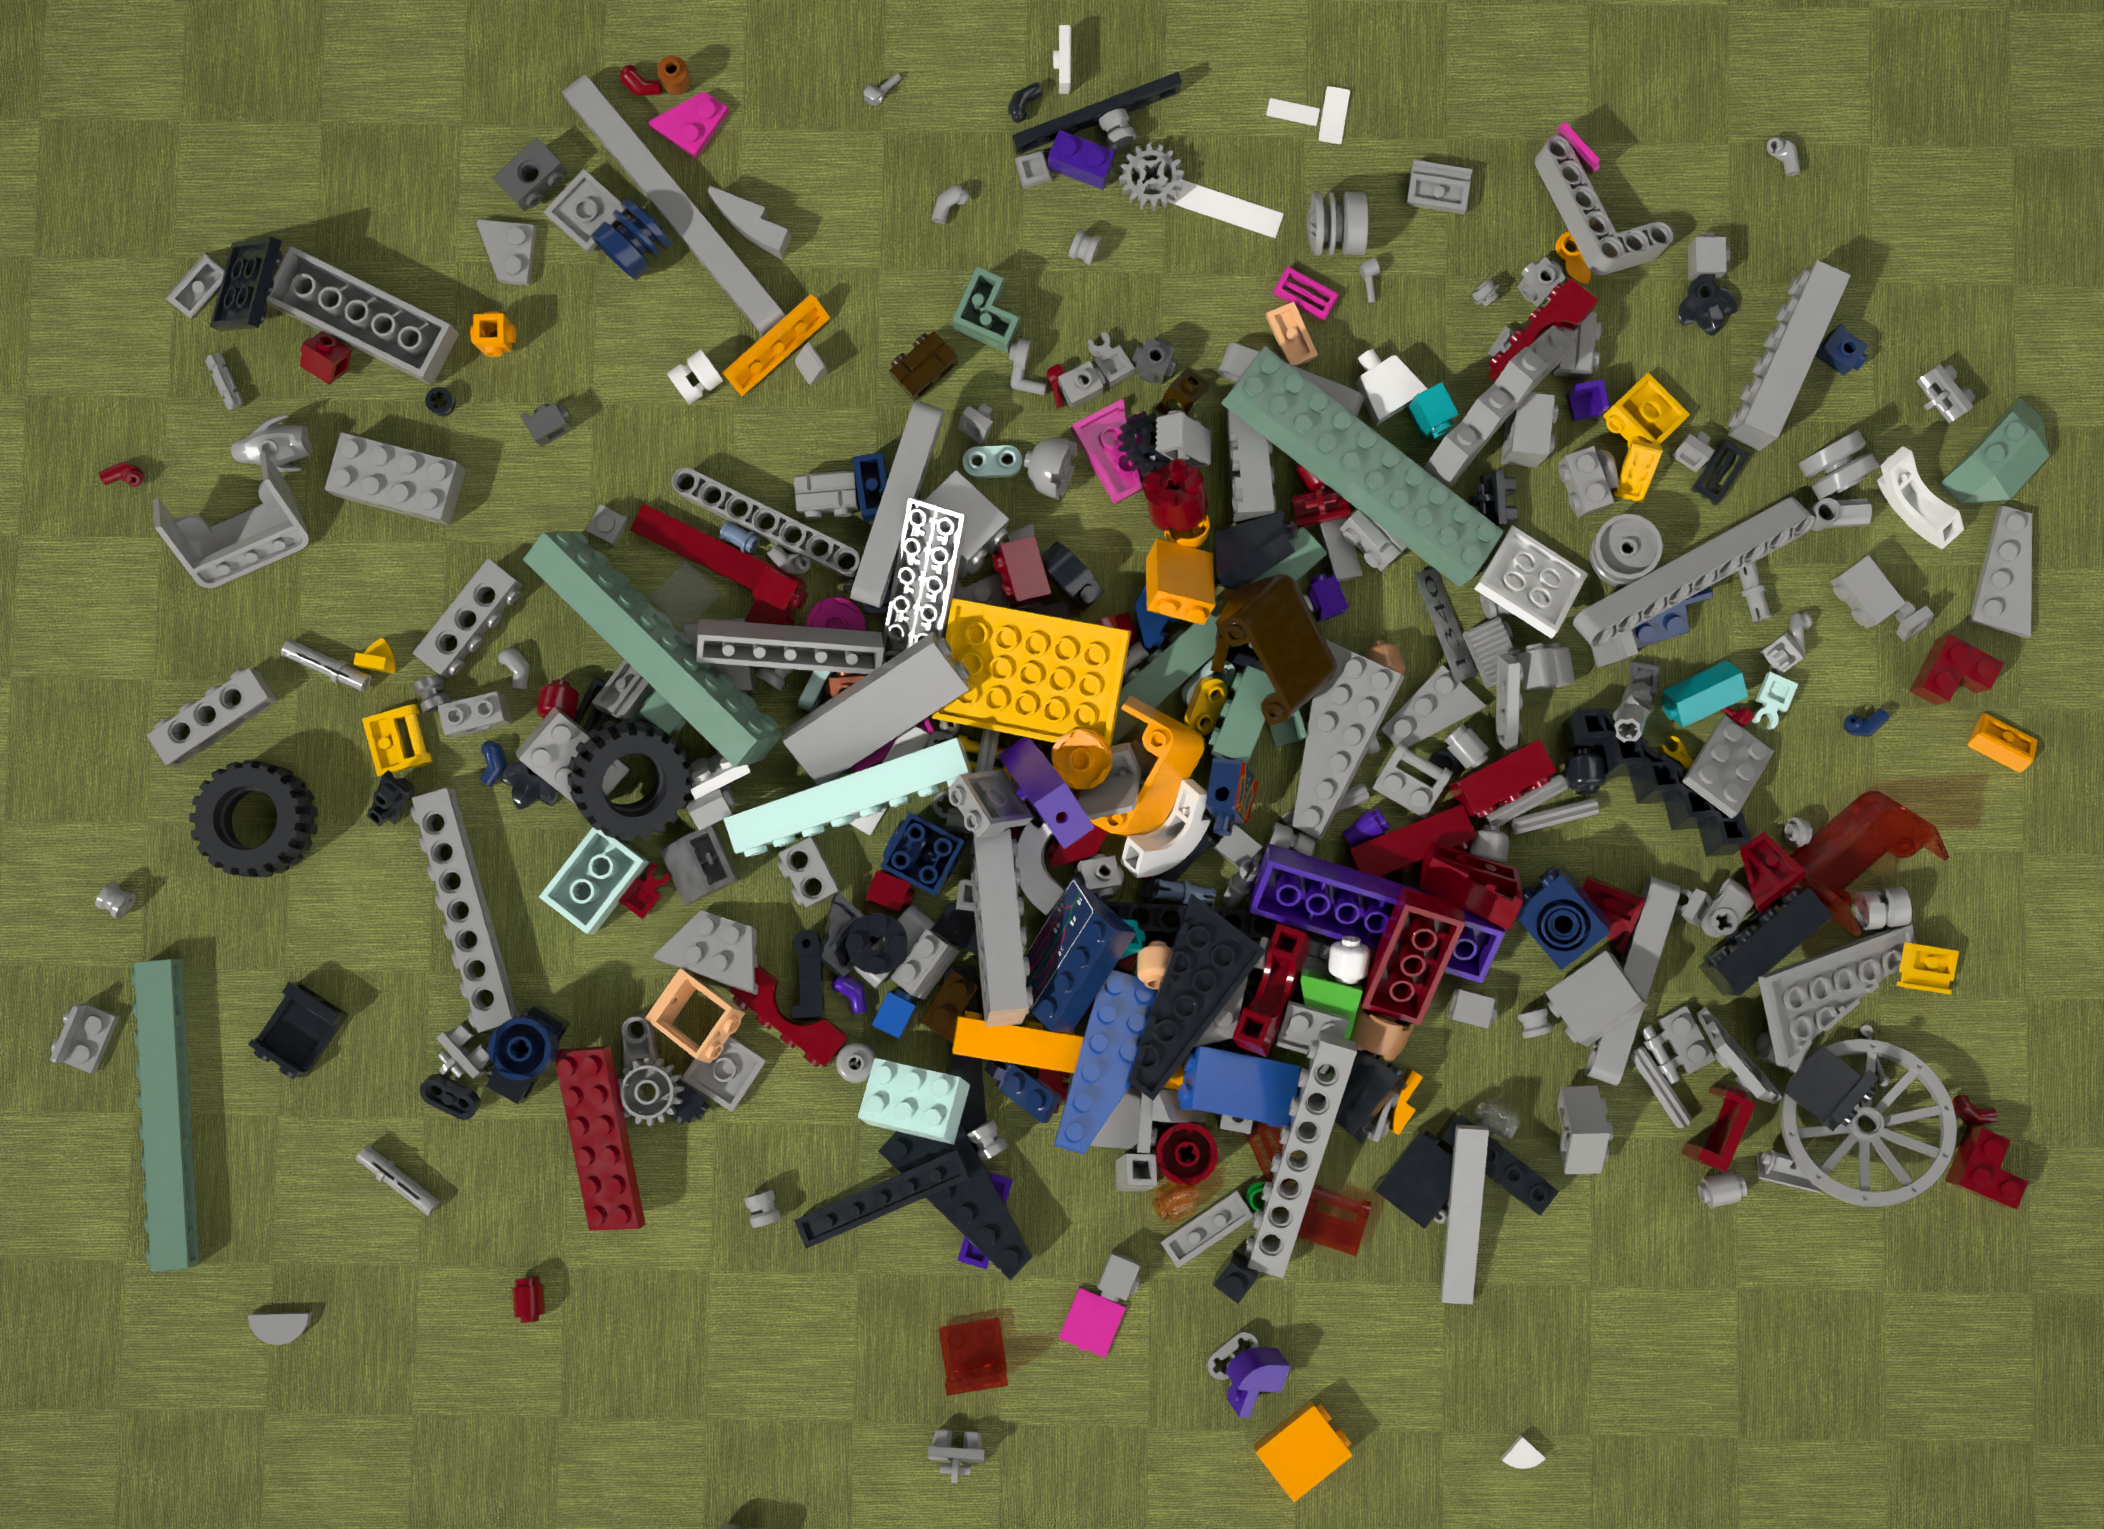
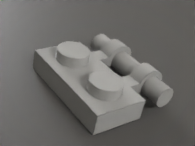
M1685 1005L1657 1019L1662 1029L1657 1034L1651 1024L1640 1029L1645 1038L1643 1041L1647 1050L1652 1051L1658 1062L1657 1067L1662 1075L1665 1074L1669 1084H1673L1681 1079L1676 1071L1678 1066L1682 1065L1685 1073L1691 1074L1716 1060ZM1667 1040L1676 1054L1670 1058L1662 1046Z

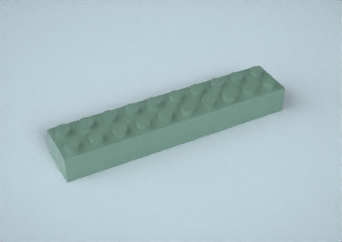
M1266 346L1252 360L1221 403L1367 517L1379 523L1409 545L1408 548L1458 587H1461L1477 574L1504 533L1502 529Z
M578 531L543 532L523 560L735 768L762 761L783 735L777 728V723L770 716L763 715L755 707V701L748 695L742 694L734 686V681L728 675L720 673L712 663L696 662V649L692 646V640L684 633L678 632L671 625L672 622L668 616L656 611L650 605V599L645 594L636 591L629 584L630 580L623 573L615 571L608 564V558L601 552L595 551L588 544V539Z

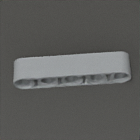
M1229 343L1218 373L1229 380L1237 382L1259 352L1240 344ZM1290 365L1356 417L1358 416L1365 398L1363 394Z

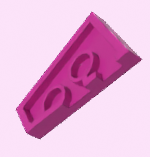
M1123 398L1072 424L1070 427L1114 505L1139 493L1142 489L1138 469L1132 471L1131 466L1133 463L1131 461L1124 462L1123 459L1127 455L1125 452L1118 450L1123 445V442L1119 441L1117 436L1123 433L1120 426L1126 423Z

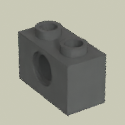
M536 137L493 178L505 193L525 212L528 208L535 207L547 190L558 186L563 181L567 171L557 157ZM530 173H539L534 181H526Z

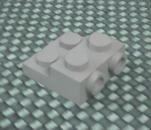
M1003 769L961 774L948 789L950 803L959 808L964 816L965 827L969 831H973L977 839L1000 836L1006 828L1027 825L1034 818L1024 801L1016 793L1014 785Z

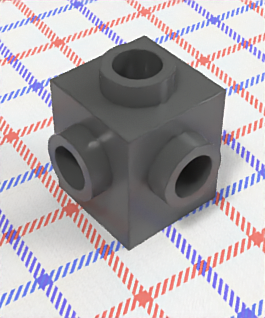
M1147 337L1144 346L1138 345L1132 361L1136 362L1135 374L1139 375L1146 382H1157L1162 385L1166 375L1171 377L1178 360L1174 359L1175 348H1172L1171 343L1162 338L1155 337L1153 340ZM1150 355L1160 358V360L1154 361L1150 358Z

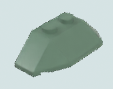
M2020 397L2017 398L1941 480L1939 485L1960 504L2010 500L2050 457L2042 417Z

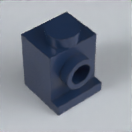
M1839 324L1828 334L1815 356L1842 375H1845L1852 369L1857 371L1868 357L1864 353L1868 345L1844 329L1845 326Z

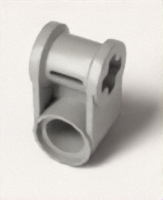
M1727 879L1717 891L1710 908L1701 922L1703 931L1710 937L1732 934L1754 904L1752 892L1733 879ZM1716 918H1721L1720 924L1723 926V928H1718L1719 921L1716 920Z
M643 1014L628 1018L622 1025L624 1066L632 1070L634 1069L632 1062L636 1059L651 1057L653 1064L659 1059L654 1026L645 1019L646 1015ZM634 1021H639L644 1025L645 1033L642 1037H637L632 1033L631 1025Z

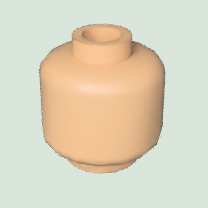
M1152 941L1148 946L1139 951L1137 955V976L1148 988H1159L1172 950L1165 942Z

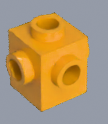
M487 311L484 314H473V325L470 329L471 341L484 355L500 357L503 355V352H512V343H515L517 338L516 327L512 325L504 313Z

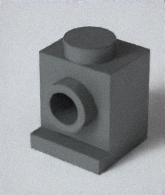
M555 402L551 405L546 403L534 410L535 414L531 416L526 412L520 415L534 441L541 447L572 430L568 423L572 417L563 403L558 406Z

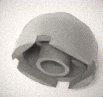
M1060 437L1046 438L1039 442L1033 451L1029 450L1027 452L1024 467L1028 468L1030 484L1039 493L1057 500L1060 499L1059 495H1064L1075 467L1071 465L1070 459L1071 456L1077 457L1076 442Z

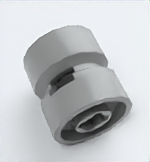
M1276 822L1264 854L1270 843L1289 849L1291 846L1296 852L1311 856L1317 838L1304 832L1294 834L1291 827Z
M1904 887L1882 889L1881 893L1878 890L1856 893L1854 901L1855 914L1862 930L1881 929L1885 924L1888 927L1910 924L1912 907L1909 895Z

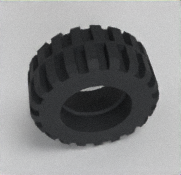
M619 718V723L613 724L611 720L602 723L604 729L599 732L592 729L587 733L589 740L585 744L580 741L575 748L578 752L577 757H571L569 767L572 772L568 774V785L572 790L570 792L572 800L589 824L596 830H602L604 835L615 838L618 835L623 841H632L633 836H638L640 840L650 838L649 832L654 830L657 834H660L666 830L663 826L669 820L673 824L679 818L676 813L679 808L685 809L688 803L685 794L691 793L692 783L688 777L692 775L691 766L686 762V754L670 735L655 724H649L646 720L637 719L636 722H633L629 718ZM639 753L650 757L657 768L656 780L650 792L634 803L617 804L611 802L605 796L602 789L603 779L610 765L620 757L628 754Z
M245 760L243 763L233 762L227 764L226 770L217 769L211 773L212 781H203L199 787L203 791L200 796L194 795L191 803L196 805L195 813H189V822L195 823V829L190 832L192 839L201 843L197 846V850L201 856H209L208 863L213 867L222 868L223 872L231 875L254 878L271 877L274 873H283L289 870V864H298L303 859L300 853L303 850H310L313 842L309 841L310 834L317 833L318 825H313V817H318L317 807L311 806L310 802L315 799L312 792L304 789L306 783L300 777L293 776L292 771L275 764ZM252 791L267 793L273 800L277 810V824L272 836L257 848L243 846L237 840L232 828V815L237 803Z

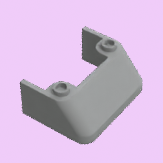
M266 452L260 453L263 482L260 484L258 492L263 504L209 527L202 517L194 514L174 519L159 498L153 500L155 529L195 582L202 587H218L304 549L308 544V531L292 492Z

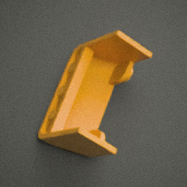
M1130 695L1121 709L1148 723L1143 733L1142 742L1146 750L1156 755L1158 759L1138 794L1134 810L1124 814L1100 817L1095 820L1090 819L1093 824L1107 832L1124 836L1148 834L1165 823L1175 805L1182 780L1190 778L1205 749V740L1199 732ZM1079 794L1075 796L1077 801L1079 800Z

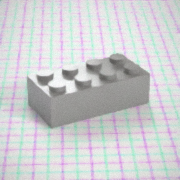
M341 432L324 490L338 498L450 526L466 469L456 461Z

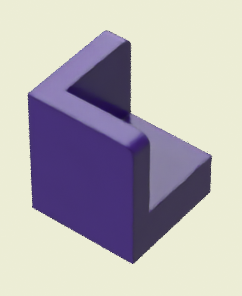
M1603 379L1573 385L1566 393L1572 422L1600 417L1609 409Z

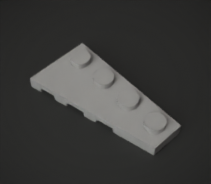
M2001 506L1997 510L1968 621L2028 638L2031 637L2032 514Z

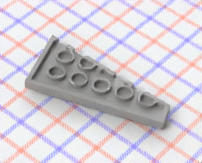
M1328 640L1326 642L1336 660L1337 670L1333 678L1312 699L1292 824L1293 827L1321 841L1404 679L1402 674Z

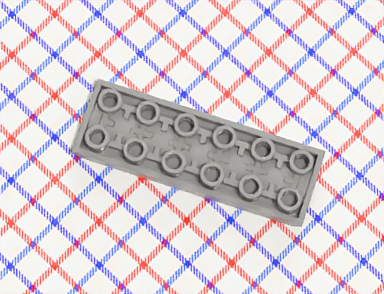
M913 497L908 498L883 634L884 651L882 665L932 632L939 639H945L951 600L954 594L968 522L967 514Z

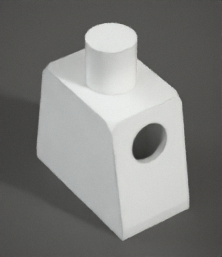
M1370 349L1358 358L1366 372L1358 378L1356 384L1359 392L1365 397L1364 404L1375 427L1408 407L1415 395L1427 390L1424 384L1396 355H1392L1381 362L1374 349Z

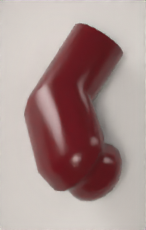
M125 461L99 472V477L105 485L122 480L132 487H137L145 480V475L139 467Z

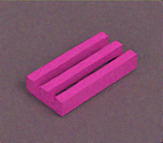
M1289 266L1286 267L1272 293L1288 303L1294 301L1297 308L1322 322L1326 320L1339 297L1337 292ZM1288 276L1330 300L1326 302L1287 280ZM1282 287L1287 288L1288 290H1290V291L1296 293L1297 295H1299V296H1301V297L1307 299L1308 301H1310V302L1316 304L1317 306L1323 308L1324 310L1322 311V310H1320V309L1314 307L1313 305H1311V304L1305 302L1304 300H1302V299H1300V298L1294 296L1293 294H1291V293L1285 291L1284 289H1282Z

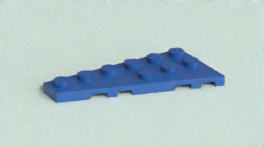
M1112 970L1094 998L1053 1146L1084 1155L1131 1085L1127 1078L1158 990L1146 987L1145 983L1136 976Z

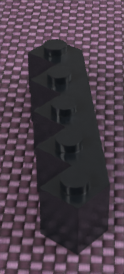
M1605 708L1576 710L1561 724L1568 752L1585 748L1596 750V754L1604 758L1606 778L1630 776L1637 804L1664 802L1671 830L1699 828L1706 857L1733 855L1751 843L1742 812L1739 811L1731 819L1682 781L1686 776L1682 772L1684 768L1664 753L1660 755L1647 745L1649 742L1642 736L1636 742H1623L1618 739L1614 727L1615 720L1612 719L1613 714Z

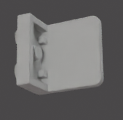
M1129 742L1110 746L1113 756L1112 769L1102 783L1092 789H1080L1078 802L1089 819L1095 820L1100 817L1124 814L1136 808L1142 769Z
M1129 1087L1091 1145L1135 1149L1139 1153H1150V1146H1156L1157 1128L1152 1127L1153 1101L1137 1088Z

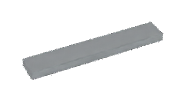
M1456 1125L1440 1296L1442 1303L1473 1305L1489 1136L1487 1126Z

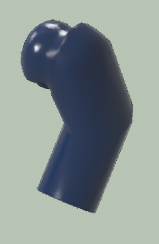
M1878 708L1868 718L1857 717V714H1851L1845 719L1844 729L1851 735L1870 737L1890 717L1881 708Z
M490 740L484 742L481 746V752L484 754L488 767L479 780L493 787L505 769L507 762L503 748L497 742Z

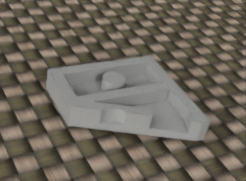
M477 219V226L497 280L504 284L530 286L536 227L531 224Z

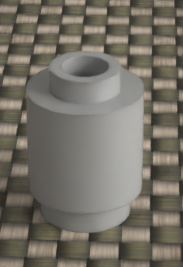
M1463 724L1445 739V742L1449 745L1447 748L1466 769L1470 766L1477 769L1489 758L1485 754L1489 748L1471 728L1467 729Z
M1732 1171L1704 1177L1701 1179V1185L1697 1187L1701 1202L1703 1204L1707 1203L1710 1208L1740 1202L1741 1198L1747 1197V1186L1742 1174H1734Z

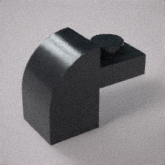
M1056 541L1041 555L1046 575L1066 593L1080 611L1084 612L1105 593L1093 578L1094 575L1060 542Z

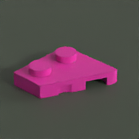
M703 91L650 120L648 126L697 159L729 113V109Z

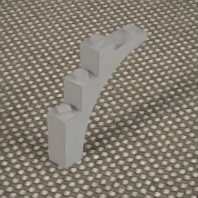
M1553 325L1529 347H1524L1508 362L1495 383L1477 398L1464 419L1444 437L1423 469L1450 489L1513 411L1572 352L1577 344Z

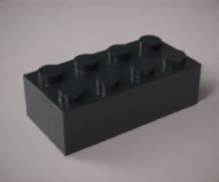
M1793 887L1773 901L1766 909H1763L1761 912L1756 910L1748 918L1751 922L1743 929L1737 927L1732 934L1727 935V942L1722 947L1718 948L1716 946L1709 950L1702 957L1705 961L1698 967L1722 995L1740 996L1758 981V976L1770 971L1832 918L1833 915L1809 887Z

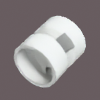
M701 349L687 358V365L679 364L666 373L689 406L703 396L704 389L711 391L723 382ZM691 372L699 380V383L694 386L685 377Z

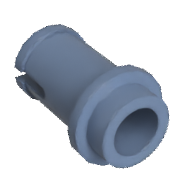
M729 520L721 528L720 538L737 545L743 553H753L759 546L760 538L754 531L748 532Z

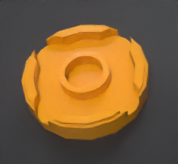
M1084 728L1069 730L1056 741L1052 748V766L1070 788L1078 790L1095 788L1107 778L1112 769L1113 756L1110 746L1103 736L1093 730Z

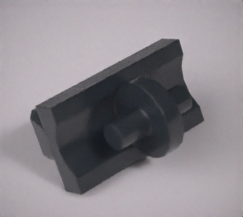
M1495 470L1492 474L1480 476L1481 484L1476 485L1477 495L1469 497V505H1478V512L1498 527L1517 521L1518 511L1516 506L1506 505L1505 496L1515 493L1516 479L1504 476V470Z
M386 771L381 777L378 789L374 792V801L372 807L368 810L367 817L378 826H382L388 820L393 824H397L403 816L407 802L414 795V785L406 778H394L391 771Z

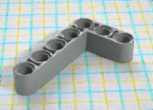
M1559 135L1551 136L1535 157V166L1590 271L1596 275H1607L1657 259L1672 242V229L1663 222H1653L1616 233L1571 144L1567 139Z

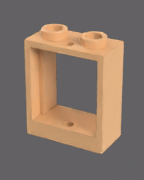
M680 968L645 1019L695 1059L710 1064L712 1060L721 1054L723 1045L729 1036L737 1031L745 1013L695 974ZM696 988L725 1010L701 1046L697 1045L672 1025Z

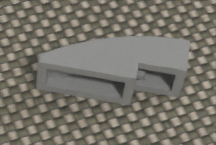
M709 186L708 193L711 200L732 227L760 249L783 260L791 241L789 230L767 221L769 216L765 207Z

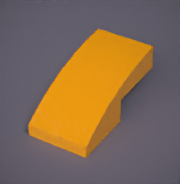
M1409 1068L1402 1078L1408 1086L1405 1090H1402L1400 1087L1397 1089L1400 1091L1396 1107L1391 1108L1389 1130L1397 1135L1401 1133L1416 1111L1406 1102L1423 1078Z

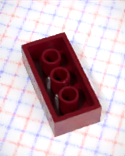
M1403 886L1369 966L1368 975L1362 982L1361 1008L1421 1025L1466 923L1462 904Z

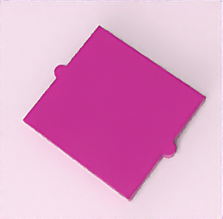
M1564 121L1556 129L1558 131L1557 135L1568 140L1579 162L1592 174L1600 168L1598 165L1600 159Z
M1079 1287L1058 1338L1079 1346L1080 1351L1086 1349L1105 1358L1126 1306L1101 1296V1294L1098 1295Z

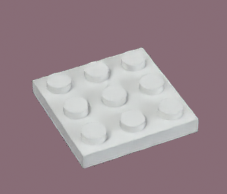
M1512 525L1477 583L1475 590L1552 639L1563 623L1588 573Z

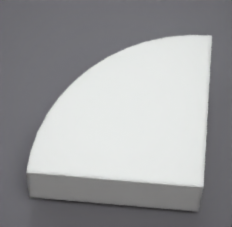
M1520 1435L1500 1459L1512 1467L1526 1469L1537 1466L1546 1458Z

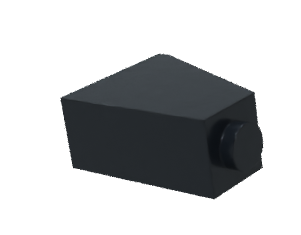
M1282 510L1216 531L1217 577L1223 587L1235 590L1239 586L1251 583L1295 552L1294 539L1298 538L1294 521H1289Z

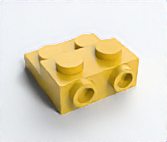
M1648 372L1603 417L1607 420L1606 425L1608 429L1613 433H1620L1628 441L1627 445L1629 448L1632 439L1660 445L1690 414Z

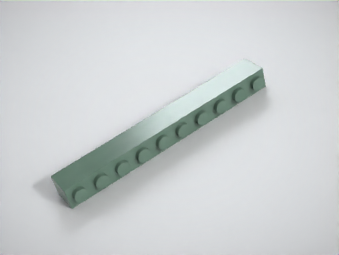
M1302 527L1297 531L1298 538L1294 539L1295 552L1252 582L1276 574H1285L1292 577L1297 583L1325 558L1327 552ZM1224 590L1215 597L1216 605L1204 625L1194 623L1187 631H1184L1182 628L1179 629L1169 639L1171 645L1164 651L1158 648L1146 659L1149 665L1141 672L1136 668L1124 679L1127 684L1121 689L1111 746L1116 745L1142 722V720L1121 709L1130 695L1156 709L1213 658L1217 632L1215 622L1219 617Z
M182 959L135 962L131 973V982L136 992V1000L133 1002V1014L137 1018L138 1030L135 1032L134 1041L136 1047L139 1048V1061L136 1065V1074L140 1079L141 1091L138 1094V1106L142 1110V1123L140 1124L139 1133L140 1138L144 1140L141 1166L143 1171H145L146 1184L143 1187V1198L147 1202L148 1214L145 1217L144 1226L146 1232L149 1233L146 1259L148 1264H150L151 1272L188 1269L199 1265L183 964Z

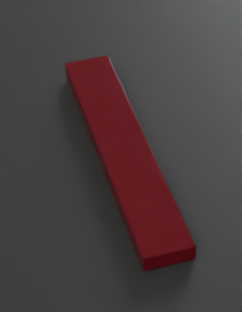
M642 504L630 529L631 532L751 590H754L765 567L776 569L801 583H805L803 580L747 553H743L645 504Z

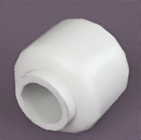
M1344 936L1342 941L1331 945L1328 969L1335 976L1336 981L1345 984H1356L1360 982V979L1368 975L1370 949L1365 944L1360 943V938Z

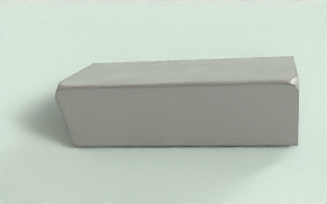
M204 253L169 291L165 298L191 319L221 286L225 270Z
M1347 518L1319 523L1317 526L1323 548L1327 552L1326 559L1331 576L1336 575L1338 582L1363 576L1355 546L1350 545L1344 539L1343 532L1340 529L1347 521Z
M1162 1089L1153 1100L1152 1121L1171 1123L1206 1122L1203 1111L1179 1109L1178 1090Z

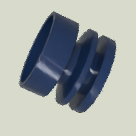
M625 199L620 205L628 214V217L615 210L612 214L619 226L615 228L604 221L590 236L615 264L637 281L650 267L643 254L648 252L655 258L661 256L660 251L653 243L656 242L665 250L672 244L659 223L647 211L636 206L630 200Z

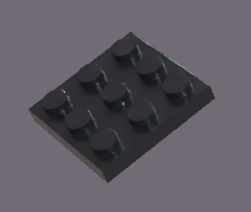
M264 237L232 242L210 323L211 328L219 331L259 328L266 317V308L264 307L267 296L270 295L274 287L272 277L275 267L281 260L282 252L280 247L282 241L273 237Z

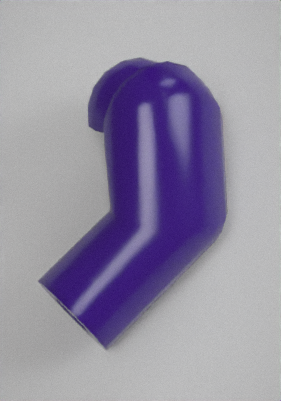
M846 975L845 978L834 977L831 982L832 989L836 993L841 992L850 998L852 1014L867 1012L863 985L850 975Z

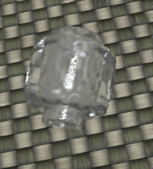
M1496 1097L1489 1099L1487 1104L1481 1101L1473 1114V1118L1477 1119L1476 1126H1487L1489 1136L1497 1143H1502L1505 1139L1510 1141L1521 1122V1119L1517 1118L1518 1110Z

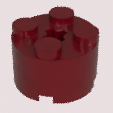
M1176 459L1171 461L1169 465L1160 467L1159 470H1155L1144 477L1143 491L1149 517L1155 527L1167 531V528H1176L1177 532L1194 528L1204 520L1205 512L1208 508V500L1203 476L1198 469L1187 465L1184 460Z
M1197 1122L1171 1123L1161 1131L1157 1138L1155 1146L1156 1161L1162 1173L1172 1182L1180 1185L1196 1184L1207 1179L1214 1171L1218 1161L1217 1145L1213 1136L1203 1125ZM1191 1145L1190 1150L1193 1156L1191 1158L1186 1156L1184 1159H1180L1181 1153L1179 1149Z

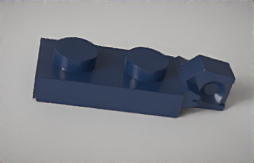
M989 1060L984 1070L991 1077L997 1079L995 1086L999 1088V1091L1041 1123H1048L1062 1096L1019 1064L1007 1062L1004 1064L1001 1061Z

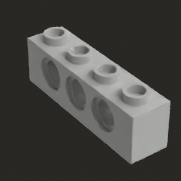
M487 559L412 654L439 675L448 679L451 675L455 676L465 664L463 660L469 652H474L480 647L483 642L482 636L489 628H494L502 618L501 612L508 604L512 605L521 594L520 588L523 584L496 563ZM489 590H494L495 599L490 604H485L483 601L485 593ZM475 613L476 623L472 627L466 628L465 618L469 614ZM456 637V648L448 652L446 650V642L450 638Z
M251 668L239 669L230 676L231 680L227 683L208 689L204 693L205 697L198 702H190L179 709L180 713L172 719L167 718L158 722L153 727L154 731L146 736L164 764L178 768L278 702L261 673ZM240 692L241 701L238 705L234 706L232 703L233 695ZM214 708L216 717L209 723L207 721V713ZM188 725L190 727V735L183 740L181 732Z

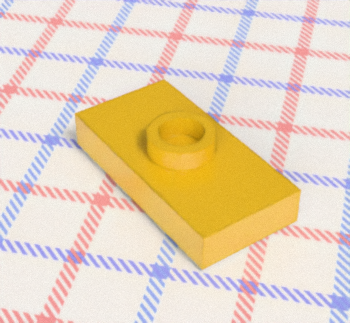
M1632 439L1618 476L1620 487L1613 489V496L1643 503L1661 457L1662 446Z

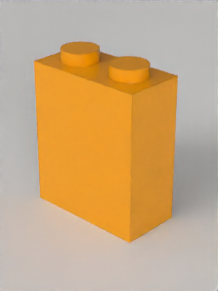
M1156 538L1146 557L1147 611L1204 625L1215 607L1213 553Z
M1311 1399L1253 1445L1255 1453L1293 1502H1296L1353 1456L1348 1448L1352 1444L1341 1429L1335 1432L1328 1423L1333 1418L1322 1404L1316 1407Z

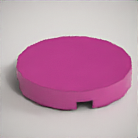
M838 596L816 603L808 613L805 623L806 627L866 631L865 618L859 607L849 599Z

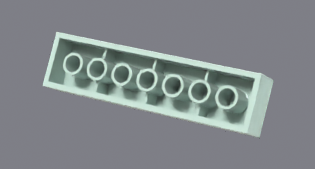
M954 738L726 817L724 822L735 854L744 853L745 857H753L767 852V845L774 844V847H782L796 842V835L802 834L803 837H811L825 832V825L831 824L832 827L843 826L854 822L852 817L854 815L860 814L861 817L872 816L882 812L881 806L890 804V807H897L911 802L909 796L919 794V797H926L940 792L938 786L947 783L948 787H950L959 775L973 772L962 740Z

